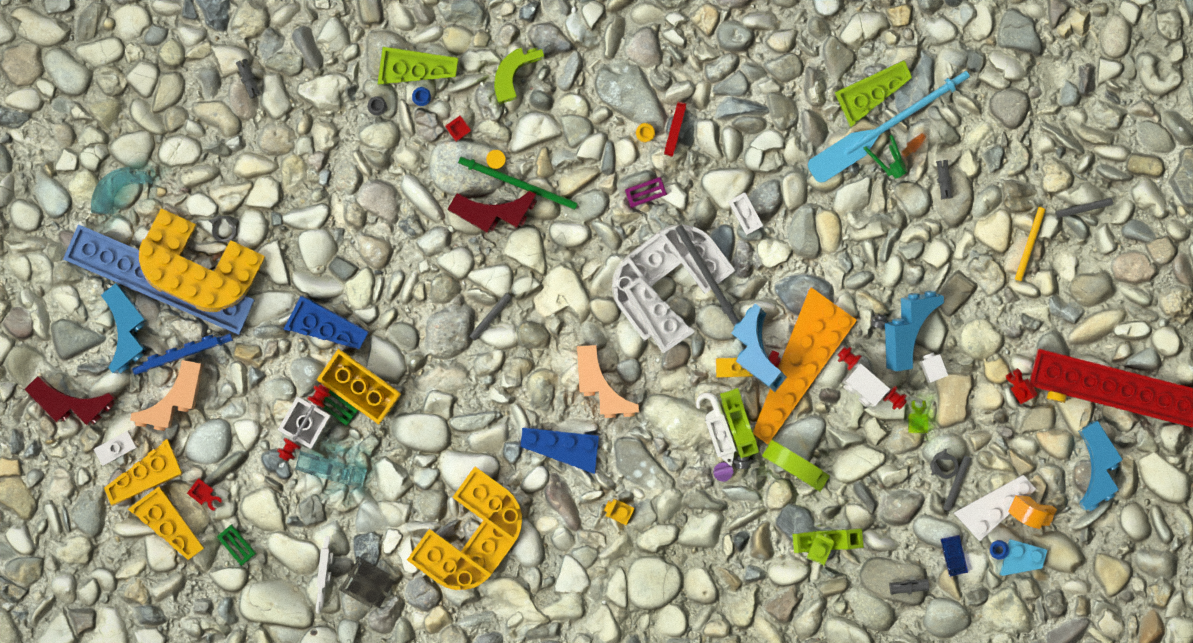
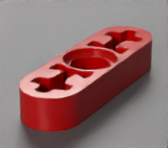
M677 101L664 155L673 157L687 103Z

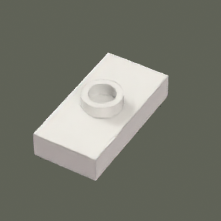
M746 193L728 201L746 235L763 227Z
M126 431L98 446L94 451L102 466H105L138 447L130 432Z

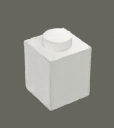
M933 352L923 356L924 360L920 361L928 383L948 376L940 354L935 355Z

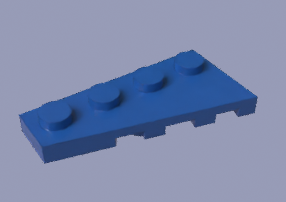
M303 295L300 296L283 329L357 349L362 347L369 333L364 328Z
M522 428L520 447L595 474L599 436Z

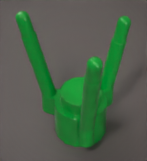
M890 135L892 145H889V149L895 161L889 164L890 168L866 146L863 147L885 170L888 177L893 175L894 179H897L908 172L893 135Z

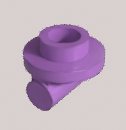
M721 462L714 467L713 474L717 480L725 482L732 477L733 469L729 464Z

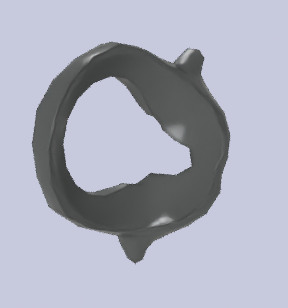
M229 215L216 216L209 220L212 224V236L215 240L222 243L233 240L236 236V223L239 220ZM222 219H226L232 228V234L227 239H221L217 235V228Z
M947 449L937 453L930 463L931 475L936 474L943 479L952 478L958 472L957 459L948 454ZM936 460H952L955 465L954 471L949 475H945L939 468Z

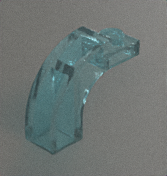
M131 167L119 168L108 173L99 181L93 192L91 213L114 214V199L117 192L122 187L130 184H152V176L147 175L145 171H136L135 175H133L134 169Z
M300 451L295 467L296 470L360 488L363 486L367 472L365 468L341 463L304 451Z

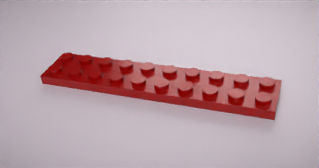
M1037 349L1029 380L1034 388L1061 393L1069 397L1193 428V388Z

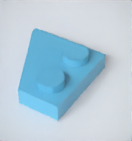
M1009 539V554L1003 559L999 575L1005 576L1043 568L1047 553L1046 549Z

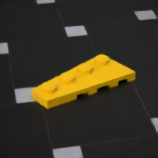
M168 439L163 441L159 447L153 449L141 461L136 462L132 468L104 487L112 506L183 475L170 441Z
M160 486L128 508L131 513L135 514L143 523L153 529L156 534L166 540L187 560L205 549Z

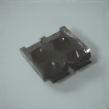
M357 555V561L351 571H348V577L338 590L370 608L373 605L380 608L386 598L381 591L383 590L388 593L395 581L389 578L390 573ZM361 562L362 564L360 565L358 571L355 574L354 572L358 567L359 563ZM351 577H352L353 579H352L350 585L348 586V588L346 589V586H347V584L349 583V581H350V579H351Z

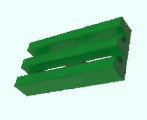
M329 390L328 393L353 412L351 414L328 397H325L324 400L348 418L345 420L327 405L323 409L347 426L358 410Z
M233 524L217 536L241 566L256 554L255 550ZM230 530L235 534V536L240 540V542H241V543L246 547V549L250 552L249 555L244 551V549L239 545V543H238V542L233 538V536L229 533ZM224 535H226L229 538V540L234 544V546L245 557L243 560L233 550V548L228 544V542L223 538Z

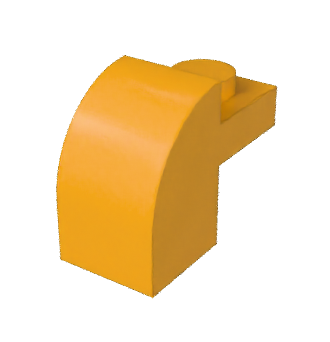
M1016 495L1008 512L1023 524L1040 529L1042 525H1050L1057 509L1051 505H1039L1030 496Z

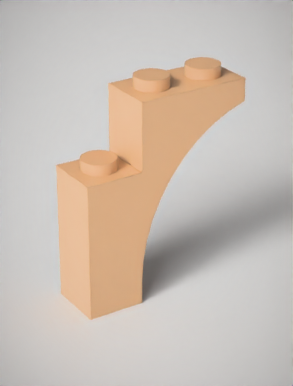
M596 345L577 346L580 393L584 392V396H595V392H599L600 414H604V418H615L618 413H623L624 417L635 416V412H639L638 404L627 401L619 396L605 381L599 368Z
M182 360L178 377L169 393L154 406L140 412L131 413L130 421H135V425L146 427L147 424L154 425V429L161 431L171 428L176 406H178L177 410L189 412V409H195L204 364Z

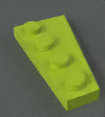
M382 47L377 85L456 77L459 58Z
M905 60L834 92L849 127H852L858 120L867 115L874 107L912 78Z

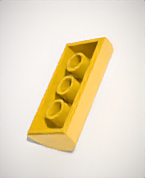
M339 348L317 378V381L378 425L389 414L402 394Z

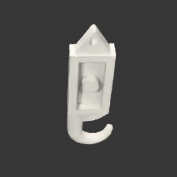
M703 393L697 398L696 406L700 409V403L703 399L711 401L714 410L706 415L705 422L717 456L732 466L736 449L719 400L712 393Z
M325 536L324 545L321 548L315 610L317 614L322 612L326 586L331 581V572H328L329 564L332 565L334 553H330V536Z

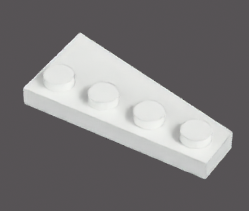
M640 277L623 287V290L662 353H665L695 332Z
M1021 475L953 513L977 540L981 541L1010 514L1008 511L1016 495L1030 496L1036 488L1024 475Z

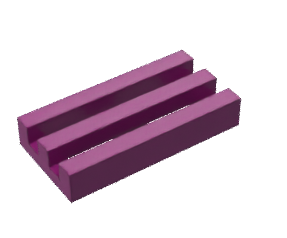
M661 177L625 189L631 208L667 195ZM657 182L659 183V186L634 194L632 196L630 194V192L644 188ZM660 189L662 191V193L650 196L648 198L633 203V199L647 195Z

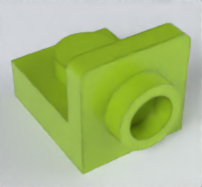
M821 533V535L816 534L807 559L824 566L835 542L831 540L832 537Z

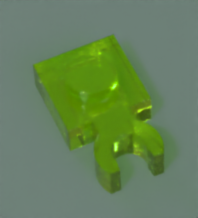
M912 400L911 408L914 410V414H908V433H928V414H923L926 402L922 401V406L917 408L915 400Z

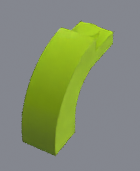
M521 47L512 51L502 60L496 71L494 82L499 105L517 99L513 87L514 76L522 66L545 59L542 49L533 48L527 50V54H523Z
M736 388L721 393L722 406L740 458L759 453L739 389Z
M771 440L762 455L773 464L794 475L819 492H821L830 475L773 440Z
M862 528L820 530L792 534L794 553L809 552L816 534L821 535V533L831 536V540L835 541L831 550L864 548Z

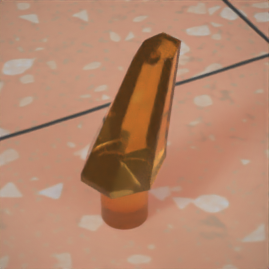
M921 133L906 144L907 147L901 152L902 155L907 158L912 152L915 153L926 136Z

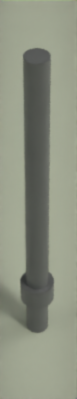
M682 224L675 228L721 304V310L724 314H727L731 323L735 326L740 321L733 311L734 307L725 298Z

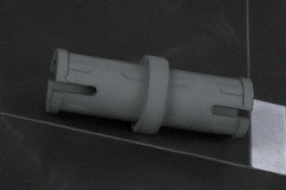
M242 59L244 68L241 61L236 62V65L242 77L241 82L245 84L249 98L252 99L255 98L252 90H254L256 97L261 95V92L255 82L256 76L252 74L248 60Z
M943 160L944 168H942V161H936L939 177L937 183L940 185L941 200L946 199L945 191H947V198L951 199L953 198L950 182L952 177L949 174L948 160Z
M928 578L889 582L890 594H912V592L929 591Z

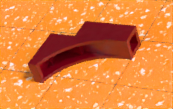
M528 191L525 195L512 202L490 205L469 200L456 193L447 210L488 234L489 231L493 232L498 224L497 218L516 229L519 225L523 227L528 218L525 216L529 209L533 210L537 200L535 199L536 194Z
M37 376L24 389L55 422L67 421L72 416L70 412L73 411L86 425H95L102 418L100 415L105 410L108 412L115 406L116 403L114 401L117 399L113 393L89 399L72 397L54 388L42 376Z

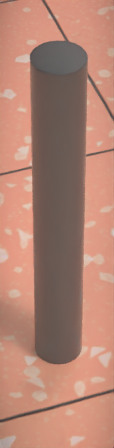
M1112 198L1058 210L1055 211L1057 218L1111 206L1113 205Z
M507 292L470 334L474 341L512 298Z
M965 455L944 504V510L950 512L971 461L970 457Z

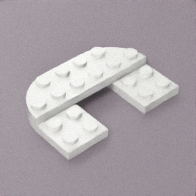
M681 224L671 225L658 231L628 254L619 263L613 275L612 292L614 300L644 341L651 334L623 290L624 286L640 277L654 291L651 286L682 263L703 293L706 294L711 290V287L675 229ZM682 224L717 284L735 271L710 236L696 227Z

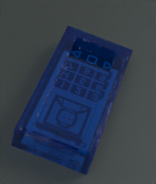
M960 535L940 539L948 576L968 573Z

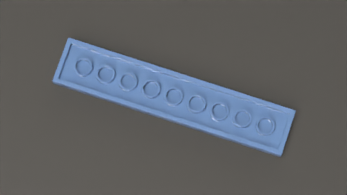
M79 224L63 260L240 335L255 301L245 296L234 307L220 310V312H205L196 309V306L166 292H160L148 283L141 270L138 249Z

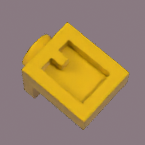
M613 498L612 502L608 500L604 511L607 513L605 516L627 525L634 507Z

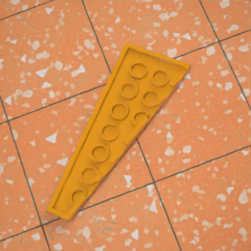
M812 287L808 290L779 363L778 369L787 378L776 392L769 389L753 429V434L767 445L857 321Z

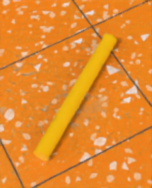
M1038 207L1015 276L1017 281L1022 282L1046 211L1045 208Z

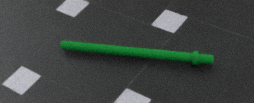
M461 156L458 161L459 164L468 167V170L472 171L474 169L575 210L577 207V202L479 164L474 159L469 160Z

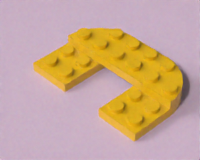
M161 208L147 236L142 240L139 249L141 270L148 283L156 290L166 292L205 312H220V310L237 305L249 291L265 260V256L230 240L214 271L207 269L181 256L196 228V224Z
M476 466L452 497L483 520L469 541L460 551L429 529L407 558L408 562L434 581L453 590H467L485 582L513 546L522 527V512L515 496Z

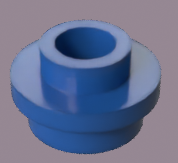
M997 540L991 544L990 554L993 558L1002 560L1008 556L1009 546L1006 542ZM998 547L1003 548V552L1001 554L997 553Z

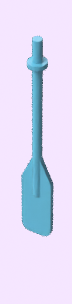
M965 71L952 80L949 78L945 79L946 84L876 129L850 133L810 159L807 165L809 171L817 182L827 181L866 156L867 152L863 149L864 146L870 150L879 135L949 90L952 93L955 92V86L968 79L970 75Z

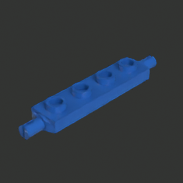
M231 333L221 337L209 335L203 337L202 342L195 344V341L184 344V348L177 350V348L165 351L166 354L159 357L158 354L147 357L148 361L132 368L134 375L148 372V370L215 346H222V344L233 341Z

